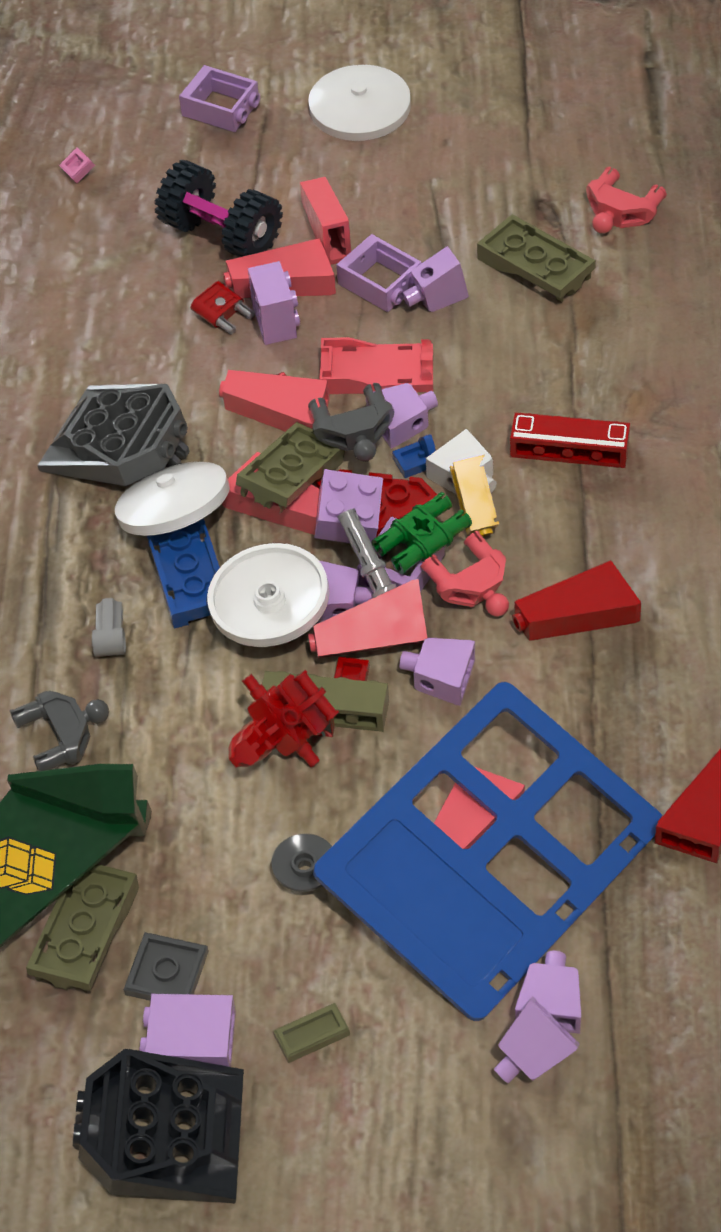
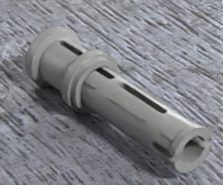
M355 508L338 515L337 518L343 526L362 566L360 569L361 576L366 577L373 591L372 598L396 588V584H392L385 570V561L379 559L375 553Z

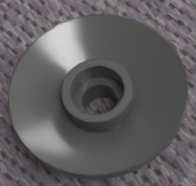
M297 834L285 839L278 845L272 856L271 864L275 878L281 885L293 891L308 892L321 888L322 885L315 879L313 874L314 866L332 845L324 838L314 834ZM303 866H308V867H310V868L307 869V870H301V869H300V868L303 867Z

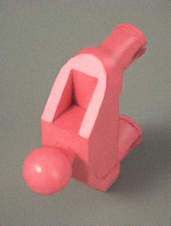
M610 166L605 168L598 179L592 180L587 185V197L596 215L592 225L595 231L602 234L609 232L613 225L619 228L641 226L650 222L657 213V206L667 195L662 186L656 191L658 185H653L644 198L612 187L619 180L620 174L615 168L610 172Z
M479 531L470 534L464 541L465 546L472 551L479 561L461 572L450 574L436 555H432V557L427 558L421 564V569L437 585L436 592L444 601L474 607L486 600L485 608L487 612L495 617L503 616L508 611L509 601L506 596L495 593L503 581L506 557L500 550H493L480 535Z

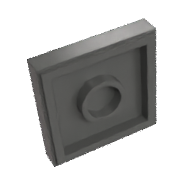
M144 932L123 989L125 995L151 1001V994L194 995L209 952L208 946Z

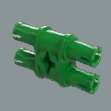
M440 492L424 505H415L412 511L402 518L393 520L391 528L374 538L371 543L374 550L379 552L380 556H384L400 543H405L408 548L391 558L392 565L396 571L399 570L400 574H404L418 562H424L427 558L432 557L433 554L444 546H450L457 534L472 525V520L467 513L464 514V510H459L443 523L437 521L435 518L452 508L449 497L445 496V493Z

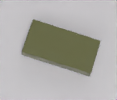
M336 1003L273 1030L274 1036L288 1063L350 1036V1030Z

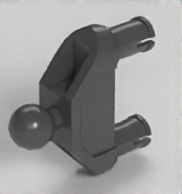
M373 383L375 392H373L371 384L364 388L363 392L369 406L330 416L325 399L318 398L319 408L316 400H311L308 408L314 419L312 429L315 437L329 446L345 451L353 450L355 457L360 461L366 462L373 459L376 454L375 444L388 429L394 417L393 406L385 400L381 385Z
M44 691L37 694L35 701L10 710V714L17 729L42 717L44 720L47 719L58 740V746L33 756L38 771L50 770L64 763L73 765L80 762L91 737L87 722L90 721L98 724L105 721L109 715V707L103 700L96 699L87 703L85 710L81 711L75 698L54 691Z

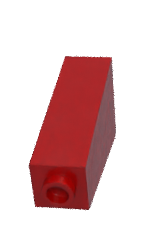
M610 560L516 600L515 614L512 615V620L516 629L519 632L523 631L527 639L532 641L637 623L641 617V601Z
M721 749L658 820L655 844L713 863L718 862L721 855Z

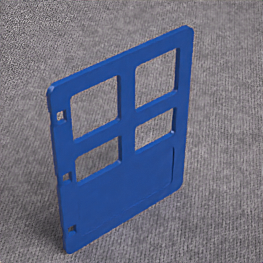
M501 682L495 685L316 862L313 874L323 887L467 1018L473 1021H480L527 974L529 965L537 963L579 916L586 911L636 855L655 837L656 825L662 814L515 686L508 682ZM502 712L510 713L555 752L558 757L516 800H512L463 758L461 754ZM439 774L448 775L496 819V822L469 849H462L412 803ZM574 775H581L631 820V823L590 865H586L534 819V816ZM630 835L637 843L627 852L620 844ZM513 838L520 839L570 885L569 889L542 916L536 915L486 869V865ZM567 903L574 911L563 920L556 912ZM501 972L508 981L497 991L489 983Z

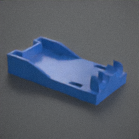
M204 518L172 532L148 535V543L174 629L189 625L188 621L210 616L207 602L208 589L220 567ZM202 533L205 534V537H204V541H203V542H201L200 535H199V534H202ZM155 545H159L161 553H159L158 550L154 549ZM173 590L175 599L168 595V591Z

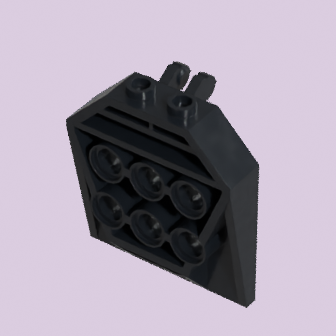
M123 1049L86 1078L85 1091L78 1090L76 1112L82 1113L75 1117L72 1145L75 1149L79 1150V1160L106 1190L113 1195L235 1204L244 1069ZM141 1087H148L153 1092L144 1094L139 1092L137 1089ZM188 1090L194 1093V1096L185 1097L179 1092ZM138 1119H145L148 1122H150V1124L147 1126H139L134 1121ZM181 1122L189 1123L192 1126V1128L184 1130L179 1128L177 1124ZM134 1152H143L148 1157L139 1160L134 1158L131 1154ZM185 1155L190 1161L181 1163L175 1160L174 1157Z

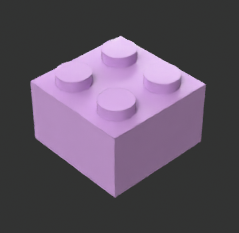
M280 261L248 268L252 307L255 311L264 344L268 345L297 338L296 326H300V319L297 309L294 310V307L298 306V300L295 290L290 291L289 289L292 287L289 272H283Z
M324 469L320 485L314 538L350 543L337 516L355 508L370 542L376 538L383 478Z

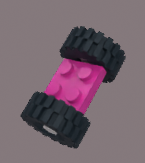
M180 160L179 163L173 164V170L170 168L167 170V177L162 178L160 182L162 186L156 192L159 195L155 199V205H157L155 213L158 214V220L183 232L194 230L195 226L201 224V219L211 224L222 226V235H224L222 244H225L224 249L238 257L264 252L268 248H272L274 238L277 239L279 235L277 230L282 225V222L279 221L283 217V212L280 211L282 209V205L279 204L280 201L257 190L248 189L246 193L242 192L240 194V199H235L233 202L234 207H230L227 210L210 202L215 196L213 189L216 188V183L213 182L215 176L212 174V171L188 160Z

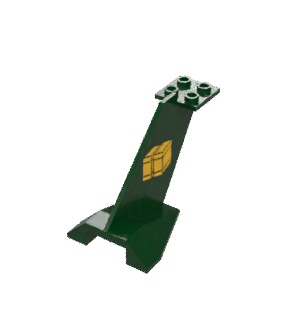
M93 764L8 775L7 782L11 789L0 801V948L128 836H145L152 811L148 800H136L138 775L133 764Z

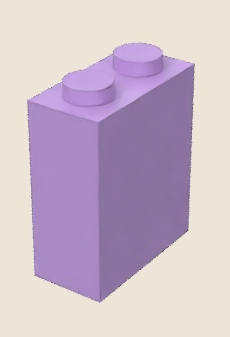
M151 994L150 1007L144 1008L143 1023L144 1027L148 1028L147 1037L141 1038L140 1051L231 1067L236 1015L233 995Z

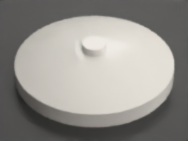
M352 65L336 69L317 81L309 95V111L315 125L332 137L349 141L372 140L393 132L404 123L411 109L410 90L406 82L391 70L374 65Z
M188 462L170 466L139 480L128 488L116 503L115 515L120 527L130 534L148 536L172 532L203 519L217 509L226 499L230 490V484L224 469L214 463Z
M270 543L248 548L226 561L218 569L210 583L207 602L215 626L227 638L247 646L268 647L292 641L309 631L323 615L329 601L330 589L326 572L320 561L313 554L294 545Z

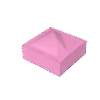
M76 147L59 166L78 183L95 164Z

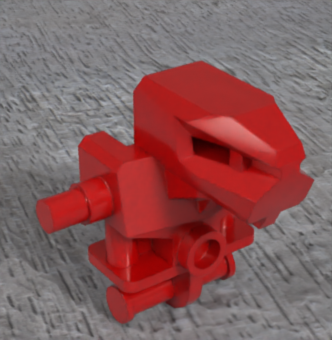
M306 670L296 677L289 674L277 687L273 685L268 690L262 684H259L252 674L243 679V684L250 691L249 694L254 699L248 706V713L253 720L243 726L230 742L229 760L235 768L255 765L257 762L265 759L274 748L284 756H288L296 751L310 768L317 764L320 759L314 753L312 746L307 740L313 734H320L329 724V720L339 713L324 696L326 693L325 689L322 686L318 688L308 676Z

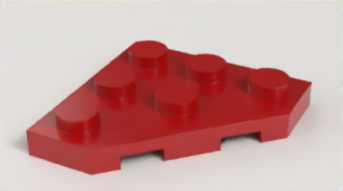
M344 469L338 470V471H341V472L352 473V470H344ZM369 472L368 476L383 478L376 537H378L390 517L402 518L412 511L413 506L424 505L437 495L436 492L419 477H410L409 480L393 479L391 474ZM322 480L317 482V488L319 489Z

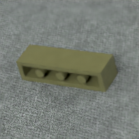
M265 671L262 685L266 690L273 685L277 687L291 673L285 671ZM308 674L318 688L322 686L325 689L326 693L324 696L335 710L339 711L334 717L335 727L384 732L389 706L388 683H380L374 680H350L345 677H320L315 674Z

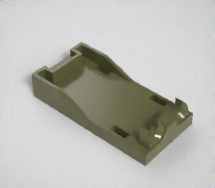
M513 214L477 243L478 260L497 271L520 275L555 295L556 299L563 302L565 294L570 296L582 288L583 280H589L591 272L596 268V260Z
M296 422L237 474L236 485L241 487V496L245 497L249 490L254 495V503L258 502L270 509L273 506V502L280 506V513H282L315 480L323 477L324 469L336 470L343 463L345 450L321 442L315 437L313 429Z
M96 864L59 896L27 964L26 970L28 975L35 976L37 981L46 979L55 988H62L66 991L74 987L81 988L86 993L88 990L90 991L112 939L127 917L139 890L137 875ZM46 941H50L48 942V949L46 953L43 952L42 950L46 944ZM96 953H97V954H98V955H97V958H96L95 962H93V959H94V957H95V955H96Z

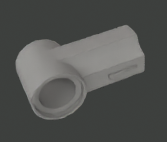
M113 598L102 599L100 603L96 604V630L92 631L94 657L126 654L122 602H118Z

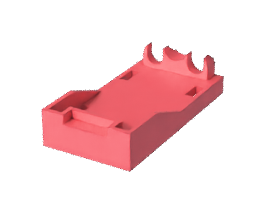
M350 337L321 338L319 380H328L329 394H364L363 390L369 384H371L372 390L375 391L373 383L380 384L382 389L409 383L416 392L433 391V343L429 339H421V343L374 344Z

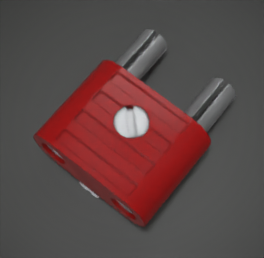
M216 281L197 296L190 306L191 310L216 328L220 326L229 334H233L236 331V326L229 322L228 319L237 311L248 319L253 318L255 315V311L244 304L243 298L220 281Z

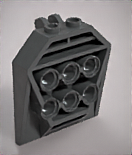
M168 384L88 386L37 466L41 472L127 486L163 470L165 466L167 468L182 464L181 460L186 459L190 452L189 447L181 441L187 433V423Z

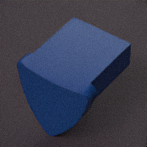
M428 434L420 437L416 443L392 451L393 460L404 478H408L426 471V458L434 453L436 449L432 435Z

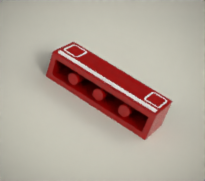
M515 412L510 436V457L626 468L630 423Z

